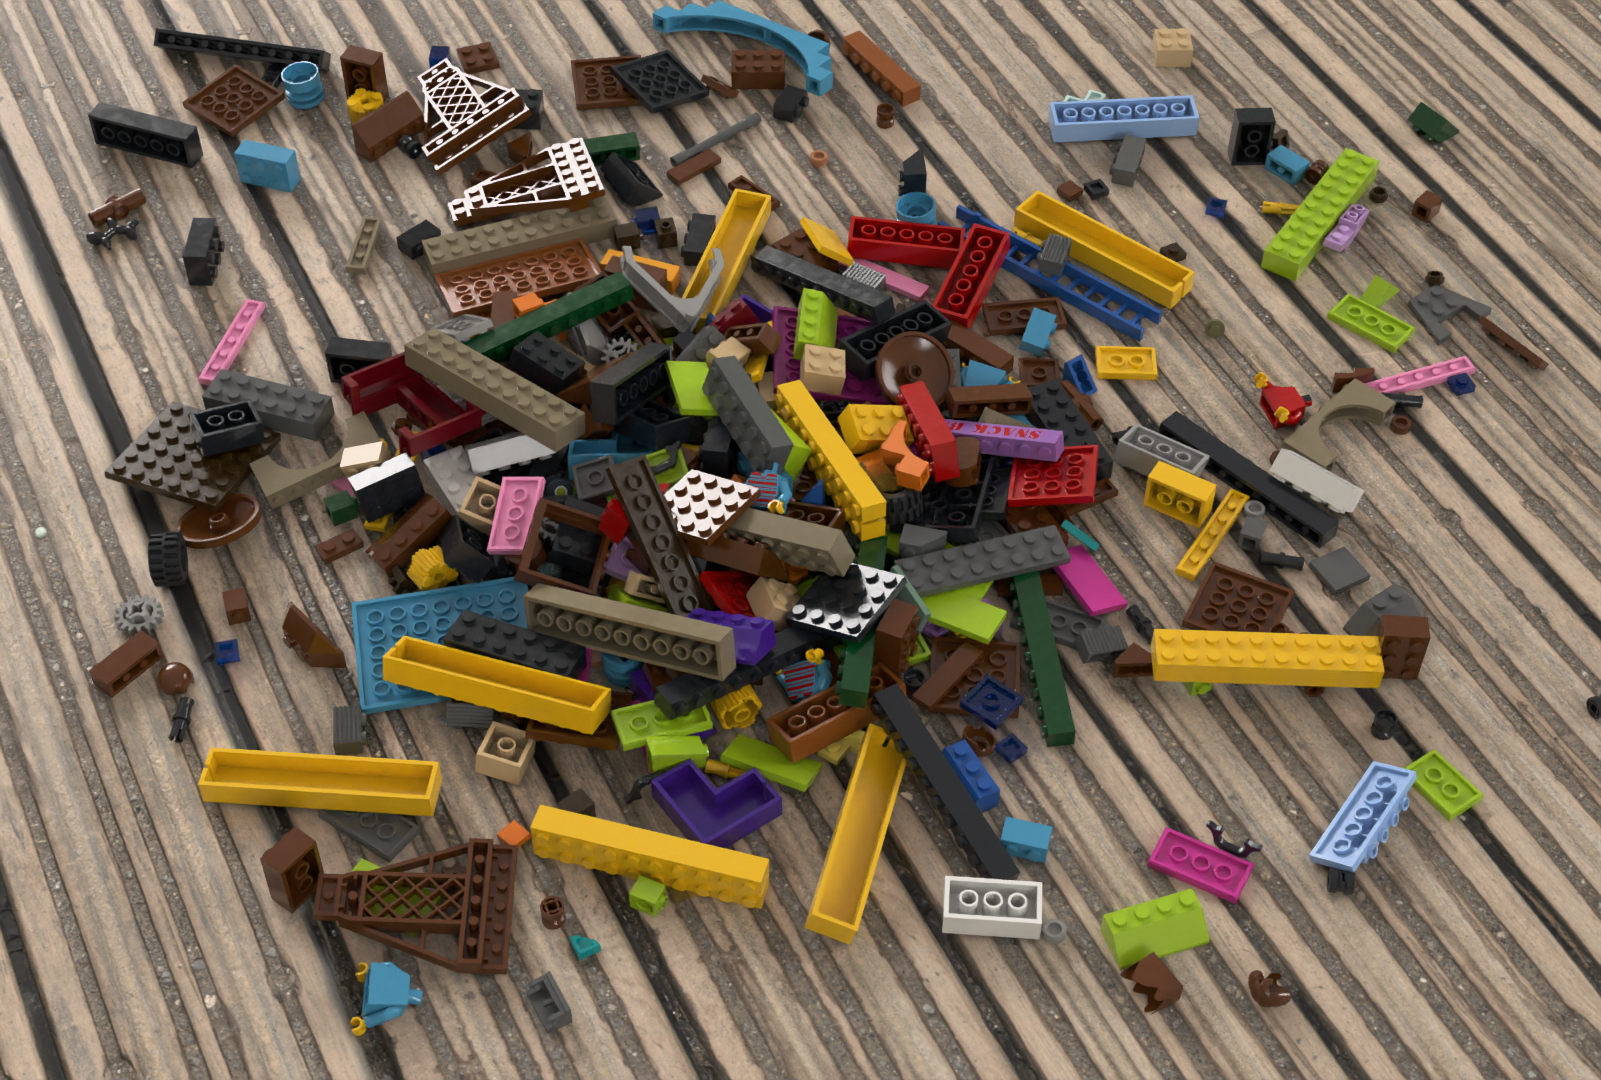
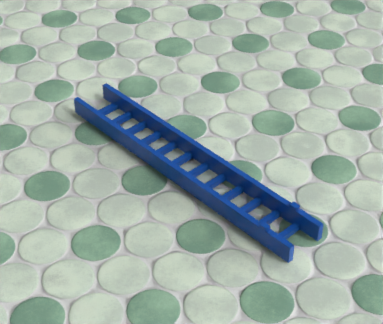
M961 205L957 206L956 218L966 223L961 227L965 228L964 241L967 237L966 232L974 223L1010 233V247L1012 248L1009 249L1001 268L1055 297H1059L1064 302L1139 342L1143 339L1144 328L1139 326L1143 317L1156 324L1161 322V310L1066 261L1061 276L1054 275L1051 279L1041 274L1042 272L1038 271V268L1036 270L1031 269L1026 265L1032 259H1037L1038 253H1042L1041 247L982 217V214L979 212H973ZM941 220L938 222V225L951 226ZM1017 251L1027 255L1020 262L1011 258ZM1064 275L1073 279L1067 287L1057 282ZM1079 284L1090 288L1083 295L1073 291ZM1095 292L1105 296L1098 304L1088 299ZM1111 300L1121 305L1115 312L1105 308ZM1127 309L1137 313L1130 321L1120 316Z

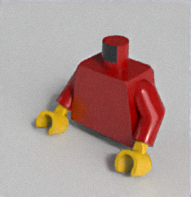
M1259 372L1253 378L1256 381V387L1262 389L1259 404L1275 430L1285 426L1295 427L1303 419L1305 408L1312 405L1311 396L1309 394L1300 396L1293 386H1275L1268 381V377L1262 372Z

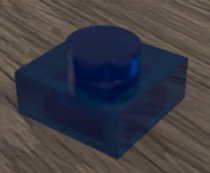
M1209 197L1205 214L1223 218L1228 200Z
M1467 373L1448 377L1447 384L1456 396L1475 391L1476 385Z
M237 639L215 642L218 665L240 661Z
M1012 733L998 742L995 750L1011 764L1027 754L1028 747Z

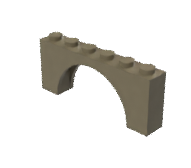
M1355 378L1349 384L1346 383L1338 394H1334L1326 405H1321L1318 412L1310 415L1302 426L1299 425L1290 437H1285L1281 446L1283 449L1294 451L1331 472L1334 469L1337 455L1331 452L1323 443L1320 436L1322 428L1331 422L1341 419H1360L1381 427L1392 416L1396 402Z
M364 411L345 419L348 432L344 445L335 456L318 466L307 469H289L276 464L269 455L249 463L271 509L282 506L345 476L340 468L344 448L381 442Z

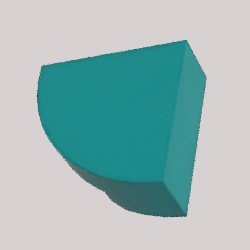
M581 935L569 937V942L578 960L601 952L600 944L594 939L581 937Z

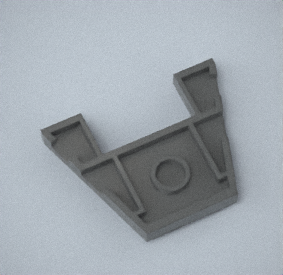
M1439 285L1430 287L1410 299L1408 303L1410 310L1419 322L1424 323L1426 331L1429 335H1433L1435 338L1434 342L1438 346L1449 340L1452 332L1442 326L1441 323L1462 310L1479 321L1482 316H1488L1492 310L1487 305Z

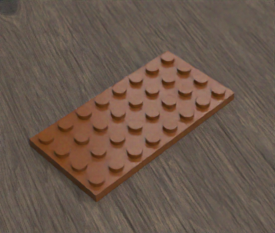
M582 238L436 273L434 278L453 318H456L463 314H482L491 310L493 292H517V298L534 292L538 298L575 290L579 284H584L602 271Z

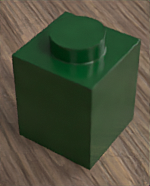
M348 490L324 498L326 513L334 527L358 518L356 509L359 508L355 496L351 497Z

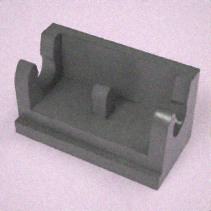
M550 971L528 983L530 990L526 991L527 997L547 1034L572 1023L571 1009Z

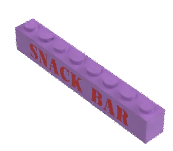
M944 419L955 438L973 437L980 441L981 454L1057 462L1064 451L1063 431Z

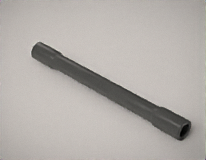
M755 112L737 124L670 157L672 166L676 167L733 135L760 123L761 116Z

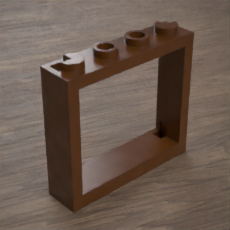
M540 497L534 509L514 581L533 587L537 583L598 597L602 587L598 583L600 579L603 580L606 572V567H603L604 561H608L611 549L608 546L609 543H613L608 536L598 529L602 521L600 517ZM543 516L602 536L588 588L528 569Z

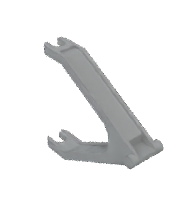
M622 246L623 256H620V265L623 275L632 284V287L680 333L688 329L693 332L721 281L720 273L724 268V260L720 248H712L714 258L709 260L711 274L699 295L694 298L683 299L670 295L634 261L631 246Z

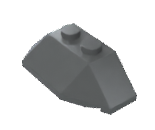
M1394 583L1364 602L1344 625L1343 630L1348 635L1376 636L1382 615L1423 617L1422 602L1407 588Z

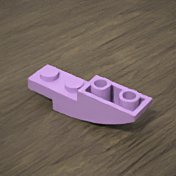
M1352 204L1339 218L1338 225L1324 239L1323 246L1338 252L1346 251L1361 229L1370 210L1362 205Z

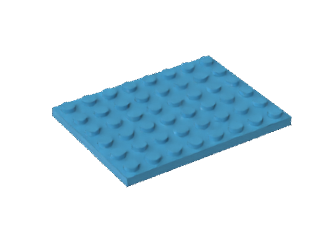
M515 577L351 602L362 712L371 714L447 701L448 697L435 695L423 690H415L412 687L396 685L383 680V656L403 636L444 646L443 638L464 609L528 629L523 595L528 592V585L514 581Z

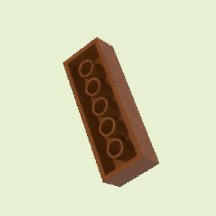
M878 662L872 665L865 709L838 704L839 695L835 694L836 684L767 718L766 724L769 740L794 764L879 720L878 716L873 715L870 708L873 694L897 683L907 697L905 683L885 665Z

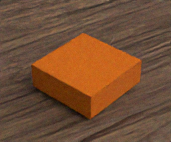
M515 820L497 833V839L504 845H518V848L531 838L530 833Z

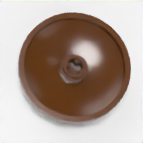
M908 331L894 336L880 349L875 363V377L881 393L892 405H898L897 395L900 394L899 386L923 381L935 404L939 406L946 399L948 387H953L954 366L948 351L937 339L926 333Z
M232 494L217 512L194 506L180 518L176 525V531L182 533L186 547L194 549L219 547L249 533L259 523L262 511L257 499L246 494Z

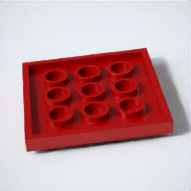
M1098 445L1066 446L1057 462L1014 457L1007 500L1008 507L1094 503L1099 456Z
M703 571L699 575V580L704 585L706 591L712 596L716 606L724 613L755 617L746 593L759 579V575L745 571Z

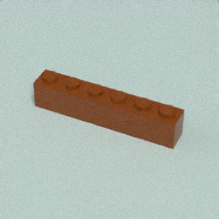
M860 30L842 37L841 49L843 54L850 58L854 64L861 68L865 74L872 78L875 83L902 107L920 100L921 85Z

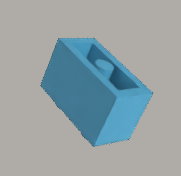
M1280 145L1267 154L1264 169L1294 186L1305 178V172L1309 168L1310 162Z
M1034 307L1019 349L1039 357L1042 356L1043 351H1048L1051 343L1048 337L1050 334L1054 335L1057 323H1054L1056 315Z
M1006 817L1000 842L1010 857L1016 856L1033 862L1045 863L1053 827Z

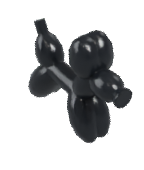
M108 217L107 227L109 230L106 233L90 232L86 235V238L90 244H102L105 248L111 250L110 239L116 234H125L128 239L136 240L135 228L139 222L134 219L123 226L117 225L113 217Z

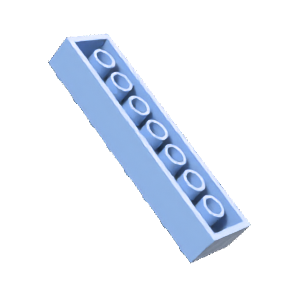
M1187 95L1050 102L1048 122L1053 142L1063 143L1124 139L1125 135L1139 138L1197 135L1199 115L1193 96Z

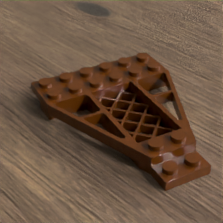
M447 58L417 77L423 86L422 91L425 95L424 146L421 148L439 175L448 172L453 166L463 162L467 157L478 152L482 147L495 141L499 136L510 131L514 126L532 115L513 87L508 89L463 73L459 68L452 66ZM472 85H477L488 90L478 95L476 91L473 89ZM497 94H502L490 103L485 105V102H487ZM436 111L441 120L432 126V112ZM444 129H448L447 131H445L444 133H442L441 135H439L431 141V138L433 136H435Z
M573 138L569 142L554 144L465 190L466 198L455 199L448 203L454 225L458 227L509 213L569 208L571 212L588 208V200L602 197L606 194L583 139ZM546 159L551 161V164L527 170Z
M469 838L468 843L371 871H353L346 874L319 873L313 920L338 921L339 927L456 973L507 975L518 845L494 844L493 839ZM468 854L466 874L433 873L434 863ZM429 865L428 873L405 872ZM375 886L386 887L379 894L372 890ZM399 887L410 888V890L403 895H401L396 889H398ZM423 888L435 889L428 896L421 891ZM447 889L459 890V892H457L452 897L448 895L445 891ZM392 893L397 900L388 905L383 899ZM369 894L372 897V899L367 902V897ZM416 894L421 901L412 906L407 900ZM441 895L446 901L437 907L432 900ZM462 897H463V907H461V906L457 903V901H458L459 899H461ZM378 903L383 910L374 915L369 909ZM403 904L408 910L399 916L394 910ZM428 905L433 911L424 917L419 910ZM452 906L457 912L448 918L443 911ZM382 932L421 934L420 946L412 945ZM428 934L459 935L457 960L453 961L425 950L426 936Z

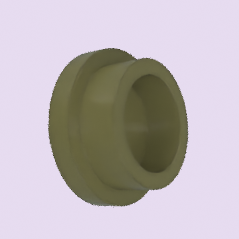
M1211 319L1205 325V332L1209 337L1218 338L1224 334L1225 325L1219 319Z

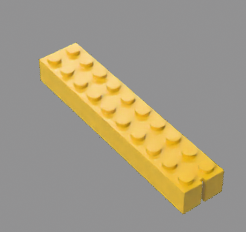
M735 188L682 296L683 299H688L699 295L711 274L709 260L714 258L712 248H720L724 260V268L720 273L721 281L694 328L696 334L704 327L707 315L710 312L716 316L727 308L747 266L750 255L753 253L771 214V195Z
M1039 190L1015 209L1014 227L1026 233L1030 232L1032 236L1042 241L1047 240L1051 233L1071 238L1072 243L1069 256L1169 309H1172L1181 298L1192 290L1194 271Z
M800 380L777 385V394H775L777 411L775 412H778L782 416V420L812 449L806 460L810 471L815 473L817 481L824 479L825 492L832 498L834 506L845 510V520L850 524L853 534H856L861 542L884 536L886 520L883 517H886V500Z
M1154 629L1151 641L1154 681L1379 688L1385 672L1382 656H1380L1381 648L1378 636Z
M403 636L383 656V680L396 685L412 687L415 690L431 692L435 695L454 698L457 701H465L477 706L492 708L499 712L515 714L518 717L534 719L541 723H549L561 728L580 731L583 734L592 735L610 713L611 688L408 636Z
M871 723L861 740L804 926L806 929L849 945L859 928L906 765L903 755L895 749L892 738H890L886 747H883L882 745L887 734L882 727Z
M210 747L205 762L206 768H203L198 786L204 802L433 816L442 783V774L439 762Z
M545 805L539 806L530 827L534 854L541 858H552L566 864H577L587 869L605 871L611 875L626 876L632 880H637L641 875L678 891L693 892L702 897L709 896L720 899L723 902L742 904L748 908L762 909L769 888L768 858Z

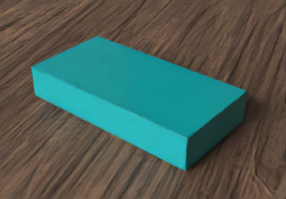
M1065 520L1060 526L1094 553L1099 548V543L1069 521Z

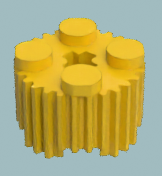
M364 88L356 89L354 95L347 99L348 114L352 124L384 105L382 94L380 92H370V90L366 91Z
M439 545L433 546L429 550L419 549L418 552H415L411 559L412 565L409 566L410 569L406 573L421 591L444 588L448 583L455 581L459 574L455 570L457 568L452 569L444 563L442 548Z
M750 684L710 702L712 710L725 730L732 727L736 728L737 726L741 729H746L747 726L750 727L751 724L755 723L756 714L763 707Z

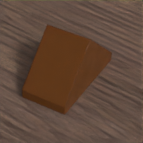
M531 132L508 143L509 158L516 164L532 155Z
M1133 642L1115 660L1113 678L1153 676L1151 653Z

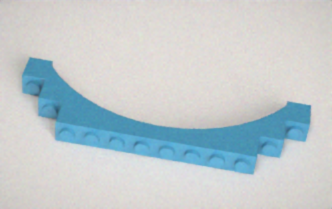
M720 0L706 8L695 3H691L681 10L665 5L652 13L653 29L665 34L678 31L726 32L750 37L765 42L779 50H785V53L805 73V91L822 96L833 88V72L831 71V57H829L830 44Z

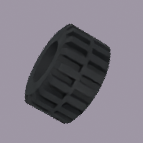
M896 475L885 476L874 481V485L886 500V517H883L886 520V525L904 524L913 521V519L920 516L919 514H922L924 509L922 492L897 485Z
M180 531L152 533L148 543V565L151 579L156 587L184 585L186 582L188 554L185 539Z

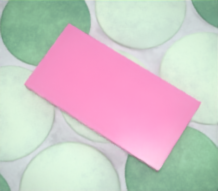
M544 477L502 478L487 547L489 555L522 554L535 506L539 498L543 497L546 482Z

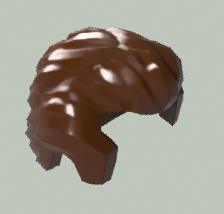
M1259 970L1252 971L1249 974L1248 985L1250 993L1260 1006L1276 1008L1286 1005L1291 1001L1290 993L1286 988L1277 984V980L1281 978L1280 973H1270L1266 978H1264L1263 973Z

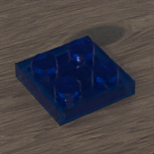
M986 674L960 701L959 707L997 730L1023 703V696Z

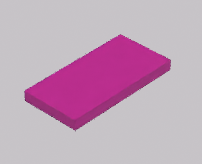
M1083 545L1067 548L1071 556L1070 563L1055 566L1053 569L1090 617L1125 609L1128 602Z
M1165 827L1148 860L1147 866L1236 904L1253 870L1254 864Z

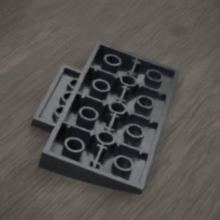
M981 454L982 461L979 480L971 486L952 487L947 485L945 481L935 482L933 476L930 475L921 491L924 508L922 514H919L920 516L913 519V521L904 524L947 531V541L976 543L983 519L1004 520L1012 468L997 467L999 455ZM890 524L889 530L902 534L904 524Z

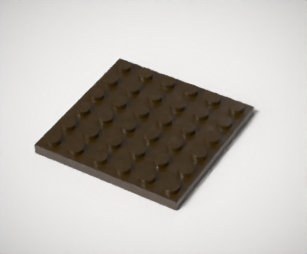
M173 401L104 471L105 478L217 512L253 472L249 463L267 456L281 441V434L263 428L265 439L263 443L203 457L192 434L189 413L201 411V409Z

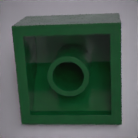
M1422 102L1407 119L1412 123L1411 128L1418 133L1422 130L1425 133L1424 137L1431 142L1436 140L1442 143L1460 131L1447 119Z

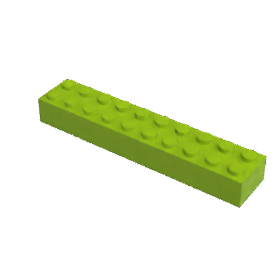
M1345 148L1266 247L1261 268L1296 282L1323 247L1324 239L1338 225L1339 218L1352 204L1357 203L1374 181L1380 161Z

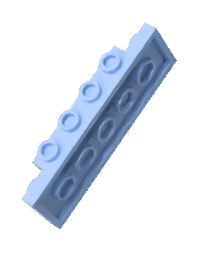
M1373 761L1309 854L1310 861L1343 871L1355 872L1360 863L1366 864L1370 858L1374 859L1378 852L1379 843L1387 841L1389 828L1391 826L1395 827L1398 824L1401 810L1406 811L1409 807L1407 792L1417 779L1416 771Z

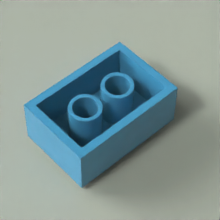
M244 139L234 152L240 182L291 193L301 179L295 150Z

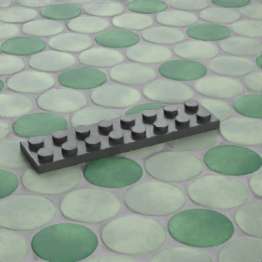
M1051 525L895 560L893 566L899 565L918 595L924 597L1068 564L1071 561V556L1056 526Z

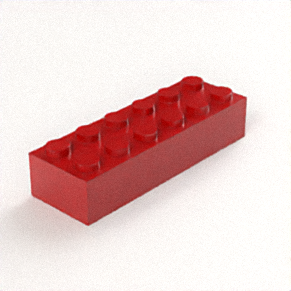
M851 216L847 250L852 258L951 269L964 243L965 228Z
M973 224L932 305L949 321L953 319L966 328H971L1010 249V233Z
M919 381L899 386L900 394L897 395L898 405L904 408L914 439L912 444H915L917 454L921 455L922 460L929 462V474L933 476L935 482L961 477L956 439L924 382Z

